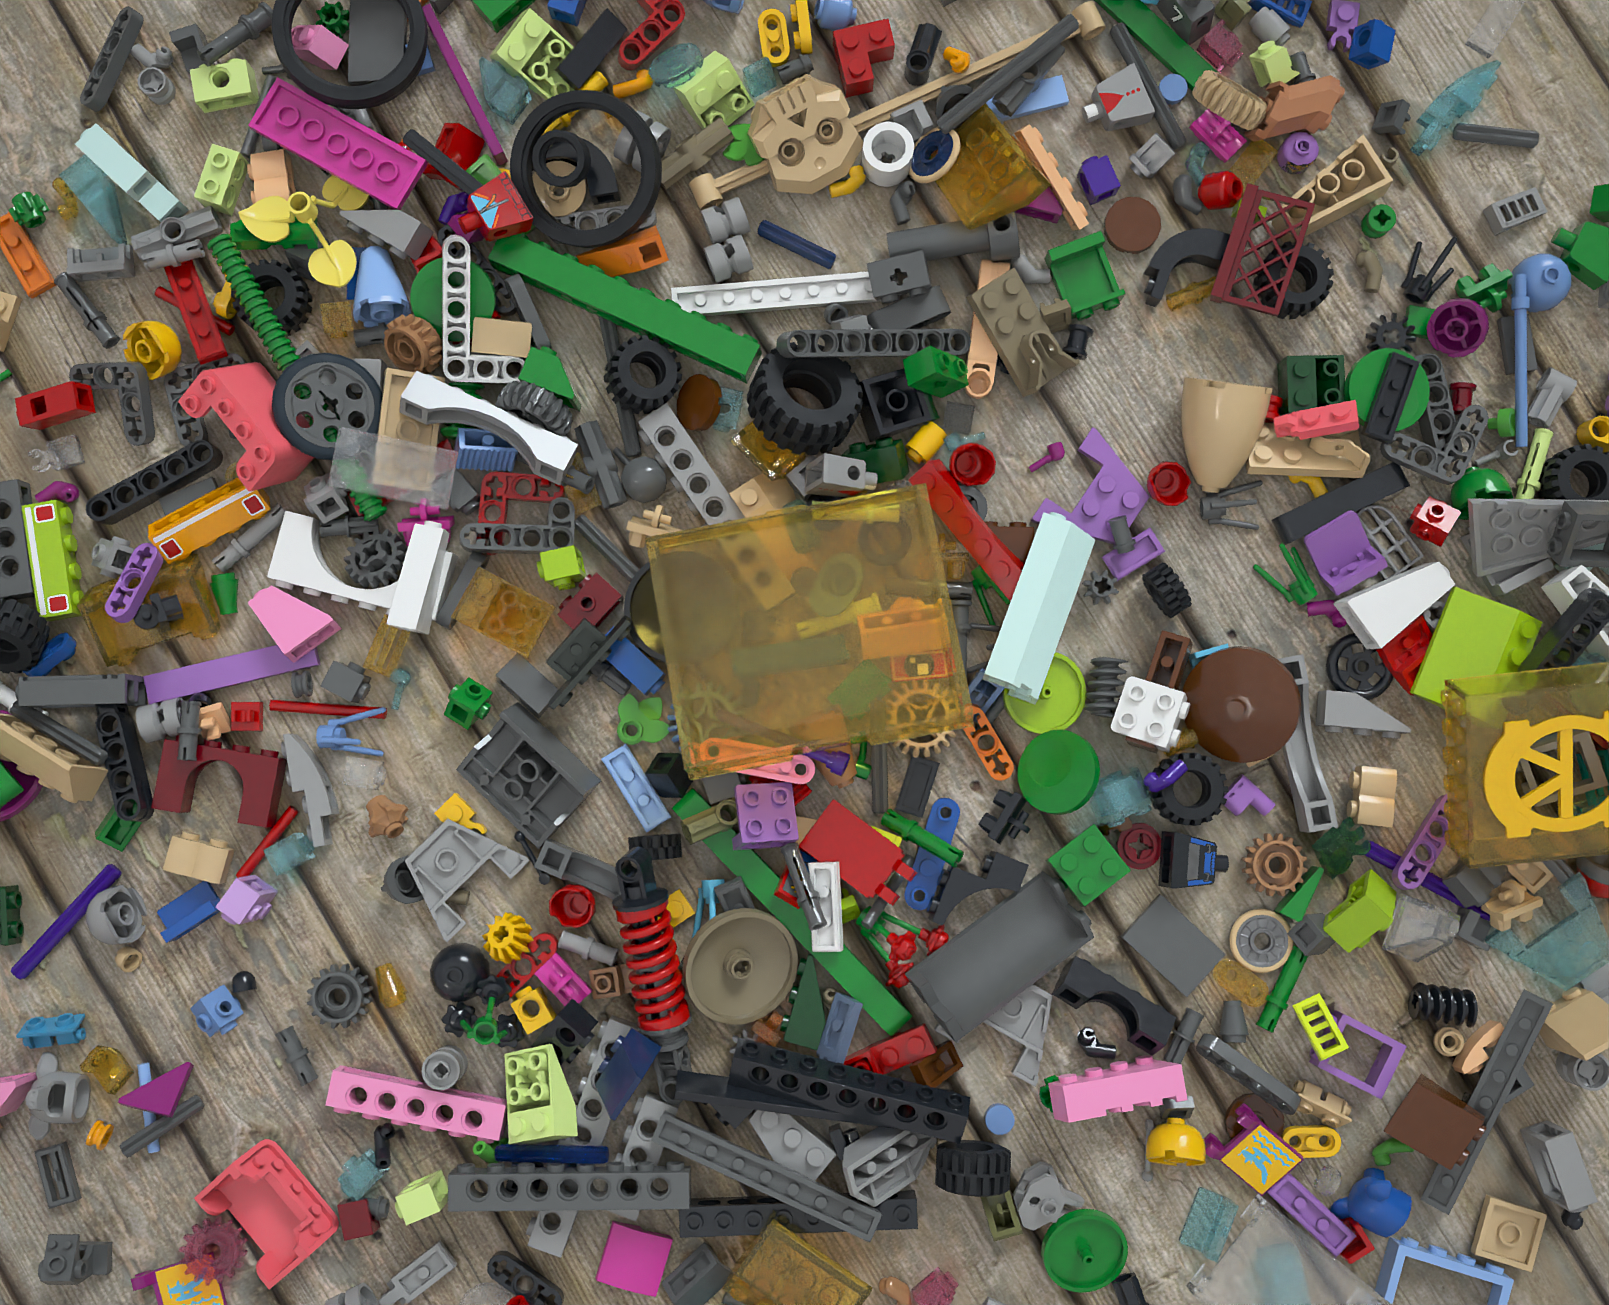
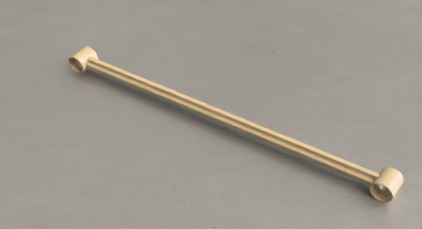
M1094 1L1085 2L1072 11L1071 14L1077 19L1079 28L1065 40L1079 34L1083 40H1090L1106 29ZM1048 30L970 64L968 70L964 73L952 72L856 115L849 120L857 132L861 133L874 127L876 124L890 120V114L921 99L925 104L938 98L942 86L968 85L999 71ZM830 128L823 130L822 133L827 134ZM792 145L784 148V154L786 155L793 151ZM764 159L757 165H745L716 179L713 178L711 173L702 174L694 178L689 183V187L700 210H704L714 205L718 207L723 202V194L770 173Z

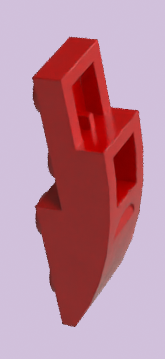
M923 1023L902 1033L901 1031L897 1032L892 1037L888 1036L846 1056L844 1065L884 1075L936 1053L937 1048L926 1024Z

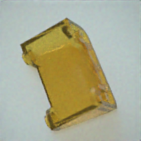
M190 554L186 559L176 560L170 564L167 562L163 563L141 604L152 605L149 597L151 594L158 593L160 599L177 594L184 619L169 623L171 629L162 633L159 624L150 630L141 629L135 624L134 619L126 623H118L106 613L105 604L119 577L93 586L77 604L107 667L116 664L119 667L126 666L135 661L134 656L141 649L191 633L193 637H200L201 640L212 638L217 635L221 627L204 568L198 554ZM141 577L133 578L129 582L128 588L137 587L141 582Z

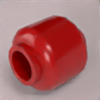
M1232 171L1209 173L1204 176L1201 185L1198 187V197L1208 210L1232 208L1237 204L1243 193L1242 182Z

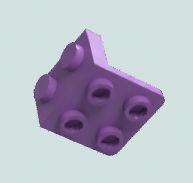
M1352 510L1340 515L1304 538V544L1321 581L1337 596L1351 590L1353 586L1375 576L1379 571L1388 567L1385 557L1370 545L1357 513Z

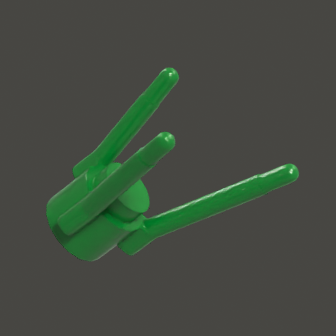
M1281 543L1279 548L1296 577L1295 580L1288 584L1289 591L1257 564L1253 568L1282 593L1288 603L1295 600L1297 605L1300 606L1314 598L1318 592L1314 588V583L1310 579L1295 547L1291 548L1293 560L1285 545Z
M979 565L970 573L974 578L971 582L977 592L989 625L996 626L982 586L985 590L993 587L1007 605H1010V601Z

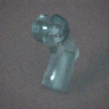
M1198 142L1192 146L1185 161V167L1197 187L1201 185V181L1207 175L1202 166L1210 152V148L1204 142Z

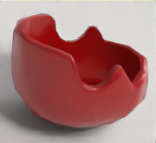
M978 443L962 444L950 456L949 470L954 479L962 485H984L995 474L996 461L994 455L983 445Z
M1163 461L1149 472L1146 485L1150 497L1159 504L1178 506L1188 499L1187 490L1191 480L1183 466L1177 462Z
M566 885L558 889L549 900L550 916L556 917L563 927L580 928L588 924L596 913L595 898L582 885Z

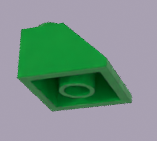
M531 346L518 377L520 382L526 381L528 384L535 383L540 388L544 387L546 391L553 392L555 397L561 398L563 400L562 404L580 412L581 403L561 359L556 356L557 352L541 346L540 350Z

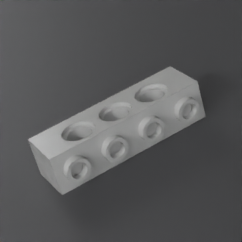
M647 1091L645 1098L639 1097L633 1114L638 1115L634 1126L628 1124L622 1142L627 1143L624 1154L618 1152L614 1162H624V1166H636L638 1162L650 1161L654 1162V1166H657L664 1146L651 1141L654 1132H646L642 1127V1122L652 1120L658 1125L664 1111L676 1116L680 1104L669 1105L662 1100L660 1095ZM642 1148L646 1152L647 1158L642 1161L636 1160L632 1156V1150ZM636 1182V1186L634 1188L625 1187V1189L629 1191H635L638 1189V1184ZM607 1183L603 1191H606L608 1189ZM607 1210L633 1221L637 1220L640 1210Z

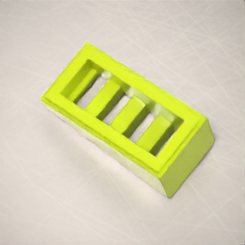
M1320 993L1292 1006L1320 1062L1349 1048ZM1318 1004L1320 1010L1308 1016L1304 1015V1010ZM1324 1016L1326 1021L1313 1027L1310 1026V1021ZM1329 1027L1330 1033L1320 1038L1316 1037V1032ZM1334 1038L1336 1044L1323 1050L1320 1044Z

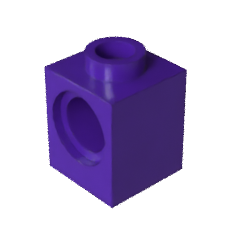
M1107 155L1101 158L1093 156L1082 162L1077 178L1090 206L1117 194L1121 185Z

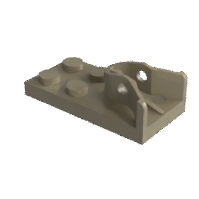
M1015 267L966 297L1023 397L1038 392L1040 387L1067 369L1075 367L1080 363L1079 358L1074 359L1060 349L1059 344L1046 322H1044L1041 313Z

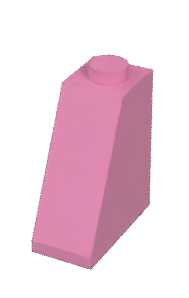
M272 585L258 591L253 599L247 602L284 655L293 663L341 630L339 624L330 615Z

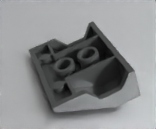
M517 702L499 714L500 720L489 734L473 747L456 770L539 849L545 840L549 839L587 799L601 780L525 707Z

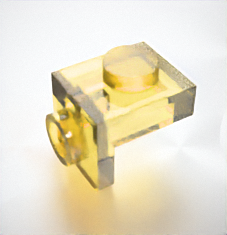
M102 1045L96 1046L79 1066L82 1072L94 1074L108 1094L116 1095L135 1073L118 1049Z

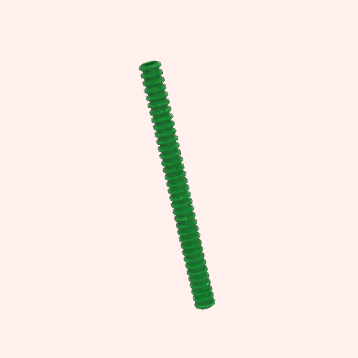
M230 234L218 235L209 241L207 248L213 251L212 257L218 259L216 264L220 267L222 266L221 272L227 275L226 281L231 283V290L236 291L235 297L241 299L239 304L245 307V314L250 315L249 321L255 324L253 326L254 330L259 331L258 337L264 340L262 344L264 347L269 348L267 352L269 355H273V363H277V370L283 373L289 365L301 357L295 354L297 352L296 348L291 347L292 341L286 338L287 332L281 330L283 325L277 323L278 317L272 314L274 312L273 308L268 307L269 301L263 298L264 292L259 291L260 285L254 282L255 276L249 274L251 269L248 266L245 267L246 261L240 258L242 254L239 250H236V243L231 242L232 236ZM298 385L294 388V394L299 399L304 400L311 395L309 388L304 385ZM327 403L323 406L324 411L329 407ZM304 414L305 419L310 420L308 424L311 427L313 424L312 418ZM326 428L323 431L324 438L329 442H337L340 438L339 432L334 428ZM353 456L348 459L331 462L332 466L337 467L336 473L341 474L340 480L347 484L345 486L346 490L351 491L350 497L355 498V506L360 507L359 513L364 514V522L375 520L386 513L388 509L386 506H382L383 500L381 498L378 499V491L372 489L374 484L368 482L370 477L364 475L365 469L359 466V459H355Z

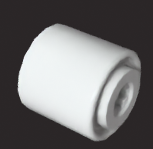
M883 122L876 124L868 131L863 142L861 165L864 169V174H866L870 182L878 186L891 187L898 185L906 179L911 169L914 152L913 138L908 130L895 122ZM882 156H886L887 159L892 158L893 160L890 164L883 163Z

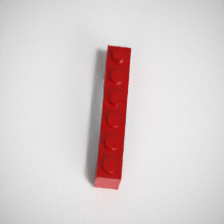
M941 460L928 461L909 479V482L1011 602L1024 563L986 525L956 482L957 480L954 479Z

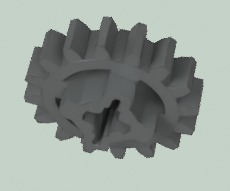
M378 528L374 530L373 535H369L367 531L364 532V539L355 538L356 546L347 548L351 555L344 557L345 562L348 564L345 570L356 584L360 583L363 588H367L370 584L374 589L378 588L380 582L388 586V579L391 577L395 580L398 579L396 572L402 570L403 564L401 562H404L406 556L404 552L407 551L406 546L396 533L392 535L386 529L382 534Z

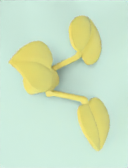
M332 175L327 179L322 189V195L327 201L317 199L314 195L309 197L305 192L299 191L293 193L288 198V201L280 196H269L238 212L243 224L254 236L270 243L279 242L289 235V223L295 222V217L301 223H308L324 247L315 250L309 258L308 267L311 275L324 285L338 288L344 287L353 278L357 265L355 252L344 240H336L328 245L314 223L318 215L316 204L331 209L338 205L342 211L359 210L369 200V195Z

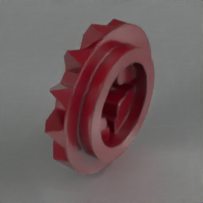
M1134 823L1132 828L1120 832L1116 842L1118 855L1127 866L1134 869H1146L1154 865L1160 857L1161 838L1158 832L1150 825ZM1138 838H1140V843L1149 846V849L1139 850L1138 854H1136V849L1129 846V843L1137 842Z

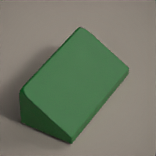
M137 803L133 805L134 814L137 812L138 809ZM113 805L95 831L96 840L123 852L142 822L120 819Z

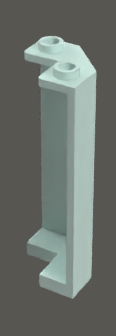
M1050 512L1049 514L1043 513L983 676L985 681L1010 689L1008 695L1034 705L1039 698L1095 543L1094 538L1072 522L1067 521L1066 517L1059 513Z

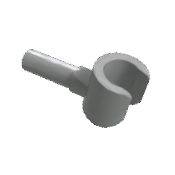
M1506 440L1498 444L1495 451L1476 459L1474 462L1478 467L1494 459L1505 460L1515 456L1518 450L1509 453L1506 450V445L1513 442V440Z

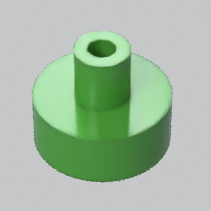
M1514 408L1499 409L1497 418L1488 419V429H1498L1500 437L1515 436Z

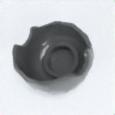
M642 456L631 460L624 467L621 482L625 491L633 500L644 504L655 501L664 493L667 478L664 470L655 459Z

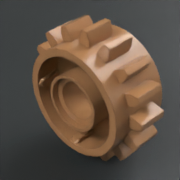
M401 314L387 324L388 329L384 331V345L390 360L396 367L404 371H419L423 374H429L440 366L438 362L442 360V343L437 331L430 323L420 317L413 316V314H409L406 317L404 314Z
M1270 833L1264 834V840L1254 838L1255 845L1253 847L1246 846L1245 849L1248 855L1241 859L1246 862V868L1242 869V873L1249 875L1246 882L1248 884L1256 883L1255 891L1260 893L1266 888V895L1272 897L1275 890L1278 896H1285L1286 889L1292 892L1296 891L1294 885L1297 882L1303 883L1302 873L1308 871L1307 868L1303 867V862L1307 860V857L1300 854L1302 846H1293L1294 839L1292 837H1287L1283 841V834L1276 833L1274 839ZM1273 857H1277L1280 867L1273 873L1269 869V862Z

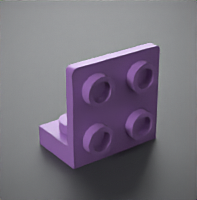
M792 783L737 785L734 788L739 833L732 838L733 850L776 848L799 840Z

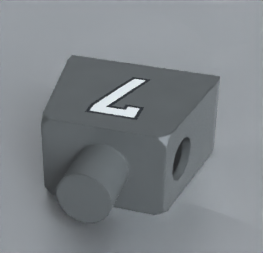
M1159 0L1156 5L1176 34L1188 45L1203 37L1211 29L1215 6L1211 0Z

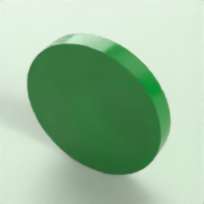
M442 257L429 262L418 272L410 293L414 316L430 323L437 331L440 339H442ZM470 260V338H472L474 318L493 317L496 306V294L493 283L487 273L478 264ZM455 271L448 276V283L452 286L457 287L464 282V275L461 272ZM453 301L448 306V312L454 316H458L464 311V305L459 301ZM457 330L452 331L448 335V341L456 342L463 341L464 339L463 333Z
M1383 348L1364 355L1354 363L1346 377L1344 394L1346 402L1356 400L1359 424L1364 426L1389 353L1396 352L1417 361L1413 356L1402 350ZM1420 363L1395 432L1408 428L1417 422L1428 405L1430 396L1429 381Z
M1050 730L1034 738L1022 753L1018 765V783L1023 796L1033 807L1049 814L1064 815L1080 809L1093 796L1099 782L1100 765L1094 748L1085 738L1067 730Z
M1079 1209L1061 1216L1056 1223L1049 1227L1042 1241L1041 1256L1048 1275L1058 1286L1072 1292H1092L1107 1286L1118 1277L1127 1260L1128 1245L1121 1227L1110 1215L1094 1209Z

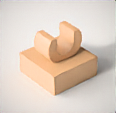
M222 702L200 708L199 728L202 729V737L207 738L208 741L220 738L222 733L231 731V720Z

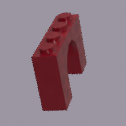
M177 735L175 740L164 739L151 808L176 813H190L195 784L199 774L209 764L221 760L232 765L242 778L243 795L237 823L265 828L275 825L287 765V759L278 757V751L261 749V753L257 754L251 753V747L233 744L232 749L221 748L222 742L204 739V744L197 743V761L177 760L180 735Z

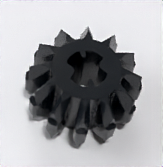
M1392 313L1391 322H1387L1386 317L1381 315V326L1375 322L1370 324V327L1377 333H1366V339L1376 340L1368 344L1367 348L1368 350H1373L1377 347L1379 349H1403L1406 353H1411L1412 348L1405 344V342L1414 343L1417 337L1406 334L1413 332L1415 326L1410 325L1404 328L1408 321L1406 316L1397 323V313ZM1394 331L1397 332L1396 338L1399 339L1397 343L1391 341L1389 344H1386L1384 342L1386 337L1383 336L1386 332L1388 334H1392Z

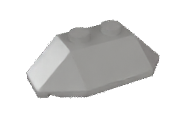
M877 1127L845 1147L842 1167L850 1195L871 1207L878 1206L916 1180L927 1160L930 1148L933 1149L937 1139L907 1130Z

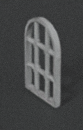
M1372 505L1361 509L1357 513L1368 540L1373 542L1395 572L1390 577H1387L1383 570L1379 571L1378 573L1383 580L1406 571L1408 567L1424 557L1397 520V517L1387 508ZM1373 509L1385 512L1390 518L1386 521H1381ZM1368 510L1379 526L1372 531L1368 529L1359 517L1363 511ZM1392 521L1404 536L1400 541L1398 539L1395 540L1386 527ZM1380 530L1381 532L1384 531L1393 544L1387 550L1383 549L1373 536ZM1408 541L1418 555L1412 561L1401 548V545ZM1394 550L1398 551L1407 562V565L1398 570L1388 556Z

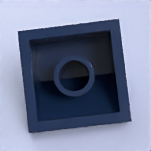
M633 1028L630 1029L626 1037L619 1035L610 1049L615 1053L612 1058L606 1056L597 1070L601 1073V1076L595 1086L609 1117L614 1121L662 1048Z

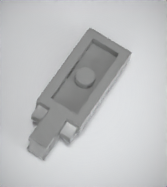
M439 1240L390 1279L387 1283L390 1289L378 1300L379 1304L392 1305L397 1300L402 1305L406 1302L410 1303L455 1268L458 1263L443 1242Z

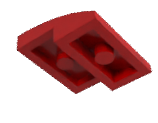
M1419 615L1385 646L1376 649L1396 681L1412 696L1414 695L1410 693L1433 636L1423 615Z

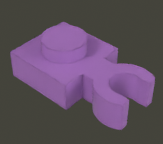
M1331 0L1328 9L1326 31H1332L1334 34L1328 41V50H1332L1335 47L1336 41H1341L1343 43V52L1348 51L1352 43L1350 34L1354 33V28L1358 25L1360 3Z

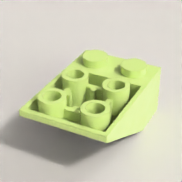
M531 8L523 11L489 57L508 74L545 100L560 93L575 91L555 71L572 50L573 46Z
M547 1044L504 1054L509 1144L532 1145L578 1136L576 1105L553 1045Z

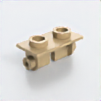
M1297 1080L1294 1083L1293 1091L1301 1098L1297 1111L1307 1115L1312 1114L1320 1118L1323 1124L1332 1128H1338L1352 1122V1119L1348 1117L1352 1107L1348 1105L1346 1100L1330 1092L1325 1093L1324 1100H1321L1322 1088L1306 1080Z

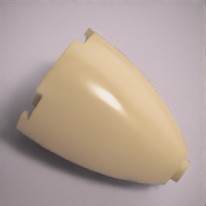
M1184 377L1181 402L1182 436L1190 470L1196 483L1202 485V491L1219 493V489L1226 488L1242 469L1262 431L1269 408L1272 388Z

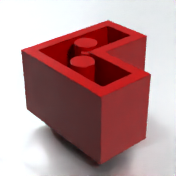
M888 18L833 31V49L845 98L873 92L874 76L871 64L893 59L895 43Z

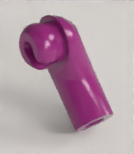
M55 481L36 494L35 498L39 503L55 499L64 500L69 503L77 500L79 490L74 484Z
M1322 600L1306 603L1308 617L1326 615L1332 620L1334 627L1341 628L1347 625L1346 620L1333 604L1336 601Z

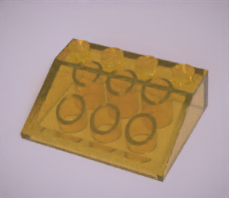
M986 103L956 130L960 138V152L957 160L944 176L935 181L969 230L1029 205L1051 185L1008 126ZM938 150L934 151L931 154L929 160L933 159L936 156Z
M772 1219L736 1261L722 1289L731 1294L735 1300L741 1301L745 1305H862L872 1292L873 1287Z

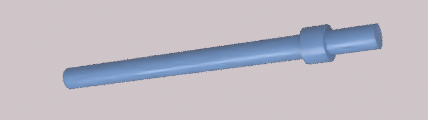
M1526 274L1514 275V298H1511L1515 331V447H1528L1527 310L1530 309V297L1527 296Z

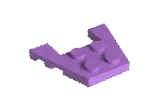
M1092 428L1077 451L1101 466L1100 471L1072 513L1067 512L1048 498H1045L1031 521L1040 524L1043 513H1059L1065 516L1067 521L1072 522L1088 533L1092 538L1115 544L1111 527L1108 523L1109 519L1126 515L1128 527H1130L1150 496L1095 428Z

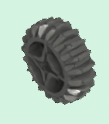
M526 381L507 383L496 399L495 407L513 412L519 418L532 424H539L556 435L566 437L571 429L573 422L571 418L573 415L569 411V407L562 404L563 400L555 397L553 392H548L544 387L536 386L535 383L528 384Z

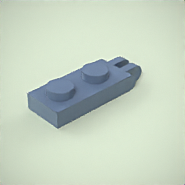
M836 992L816 1052L820 1059L844 1064L863 1003L844 993Z

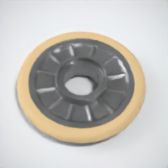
M1267 909L1250 910L1241 915L1231 929L1229 938L1231 952L1236 961L1249 971L1256 973L1272 972L1285 964L1292 951L1293 940L1287 934L1291 928L1286 920L1274 911ZM1258 933H1265L1269 939L1268 945L1263 949H1258L1254 944V938Z

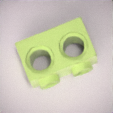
M212 144L194 198L205 208L212 206L215 211L232 216L247 174V164L249 162L238 151Z
M442 1170L408 1183L395 1197L396 1212L401 1219L404 1218L406 1226L441 1211L447 1204L448 1185Z

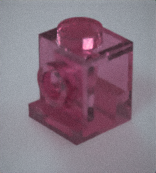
M1223 19L1202 38L1196 49L1220 73L1228 65L1232 68L1244 55L1240 51L1243 45L1239 42L1238 37L1223 28L1226 23Z
M937 1267L911 1290L913 1298L918 1305H950L954 1299L953 1296L956 1294L955 1289L959 1284L949 1271L944 1274Z

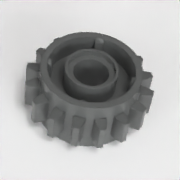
M336 963L330 965V972L326 968L320 970L321 978H312L311 982L314 984V987L307 990V993L311 995V1000L307 1002V1005L312 1006L314 1009L311 1014L312 1016L318 1015L321 1018L320 1024L323 1025L326 1022H331V1028L334 1029L341 1023L343 1028H347L350 1026L351 1021L355 1024L361 1021L359 1013L365 1015L369 1012L366 1004L373 1002V998L369 997V991L373 989V986L367 985L366 981L369 977L368 975L362 977L359 974V967L350 970L349 963H345L339 969ZM337 988L342 989L346 994L344 1003L338 1002L335 998Z

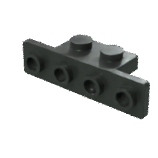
M625 615L607 636L586 618H583L549 656L546 663L567 680L549 700L550 708L554 710L558 705L563 707L573 696V693L570 691L578 683L583 685L592 674L590 669L597 661L601 664L610 655L612 650L609 647L616 640L621 642L631 630L629 627L631 620L628 616Z

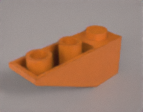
M656 225L631 234L620 241L576 255L579 263L585 266L595 265L601 268L605 275L610 277L642 271L669 261Z

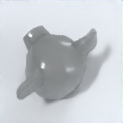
M43 1052L36 1069L37 1080L34 1081L31 1090L25 1098L26 1105L32 1114L28 1122L29 1131L36 1140H42L50 1132L51 1123L75 1124L82 1122L89 1107L91 1092L88 1075L58 1071L57 1057L50 1052Z

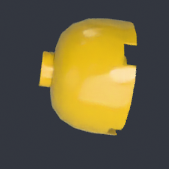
M141 321L133 323L126 328L123 340L127 339L128 348L123 349L124 356L127 362H140L147 371L148 380L161 378L176 369L181 361L182 349L176 333L169 326L159 321Z
M1167 1118L1166 1124L1157 1125L1151 1130L1147 1138L1146 1160L1156 1164L1177 1166V1163H1186V1166L1206 1164L1204 1139L1195 1127L1185 1124V1119Z

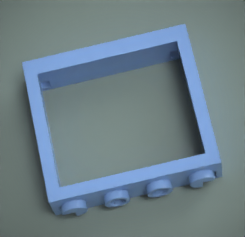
M1389 1237L1371 1305L1393 1304L1405 1256L1492 1282L1487 1305H1507L1514 1280L1504 1273V1268L1495 1266L1493 1263L1486 1262L1485 1266L1476 1264V1259L1461 1253L1454 1257L1447 1255V1250L1430 1244L1429 1248L1418 1246V1241L1409 1237H1401V1240Z

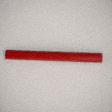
M270 700L269 704L270 711L351 716L381 708L285 700ZM387 708L384 713L368 718L386 719Z

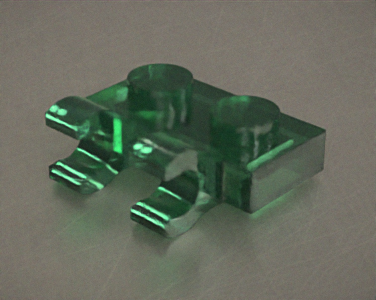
M1351 817L1344 819L1337 829L1332 827L1312 845L1317 859L1324 869V873L1332 880L1349 869L1354 861L1352 856L1365 855L1371 850V844L1368 840H1365L1361 845H1355L1366 833L1362 826L1358 827L1355 831H1349L1355 825Z

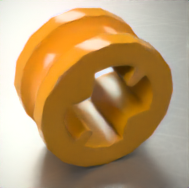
M96 1121L87 1136L86 1145L90 1147L96 1145V1149L103 1150L113 1134L114 1126L111 1124L104 1126L103 1121Z

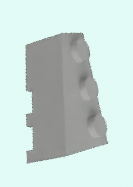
M753 1110L750 1113L749 1121L774 1162L812 1180H816L836 1156L834 1145L800 1116Z

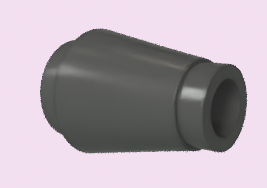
M1223 1001L1224 1007L1219 1035H1222V1041L1225 1043H1246V1035H1249L1241 1001Z

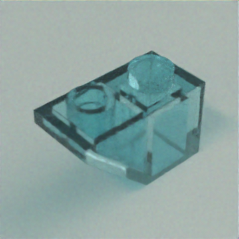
M482 56L479 59L484 96L489 109L513 125L532 100L528 89L529 85L517 75L512 77L507 74L506 69L496 60L492 59L490 62Z

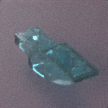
M1495 60L1483 64L1449 85L1416 121L1425 129L1410 148V151L1417 156H1420L1426 149L1431 151L1442 137L1438 134L1442 127L1447 129L1456 117L1460 118L1467 110L1472 113L1483 99L1479 94L1483 89L1488 90L1498 78L1495 72L1501 65V62Z

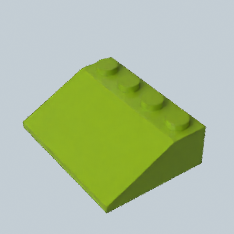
M1452 587L1410 693L1477 726L1501 729L1508 711L1502 706V695L1518 675V668L1531 653L1543 622L1518 609L1458 587Z

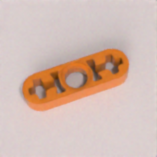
M969 703L964 705L959 710L958 720L985 768L995 780L1002 781L1008 779L1014 770L1013 762L985 713L977 704ZM972 711L973 714L979 713L976 720L981 729L976 731L970 721L964 722L968 718L966 713ZM982 735H991L994 738L992 747L981 749L978 746L979 738ZM995 753L1001 763L1007 762L1004 765L1005 770L1001 773L998 769L992 770L996 765L991 755Z

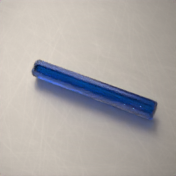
M501 1144L495 1148V1160L497 1162L604 1164L609 1160V1148L606 1146Z

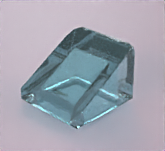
M764 57L743 68V81L752 97H757L777 86L768 57Z

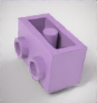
M256 875L239 877L235 879L215 908L222 912L221 917L233 925L253 922L258 919L262 920L271 910L272 905L270 902L278 891Z

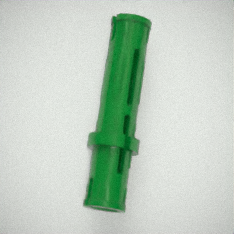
M888 809L887 813L885 812L881 819V825L902 836V840L905 842L911 841L945 861L953 868L957 867V863H960L964 851L959 850L918 826L919 823L913 819L908 820L892 809Z
M1292 947V951L1279 974L1271 994H1267L1265 997L1267 1002L1256 1022L1257 1026L1271 1033H1274L1283 1010H1287L1289 1005L1286 1003L1309 957L1305 956L1298 947Z

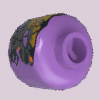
M1296 132L1289 135L1280 145L1277 152L1279 166L1289 174L1305 172L1311 167L1318 156L1319 146L1317 141L1306 132Z

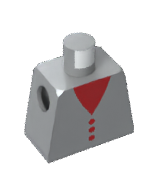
M1135 63L1130 64L1097 84L1091 95L1093 103L1083 106L1081 109L1086 123L1100 119L1106 131L1149 123L1155 113Z
M824 453L806 465L805 494L852 497L864 489L874 490L877 485V474L866 472L864 460Z

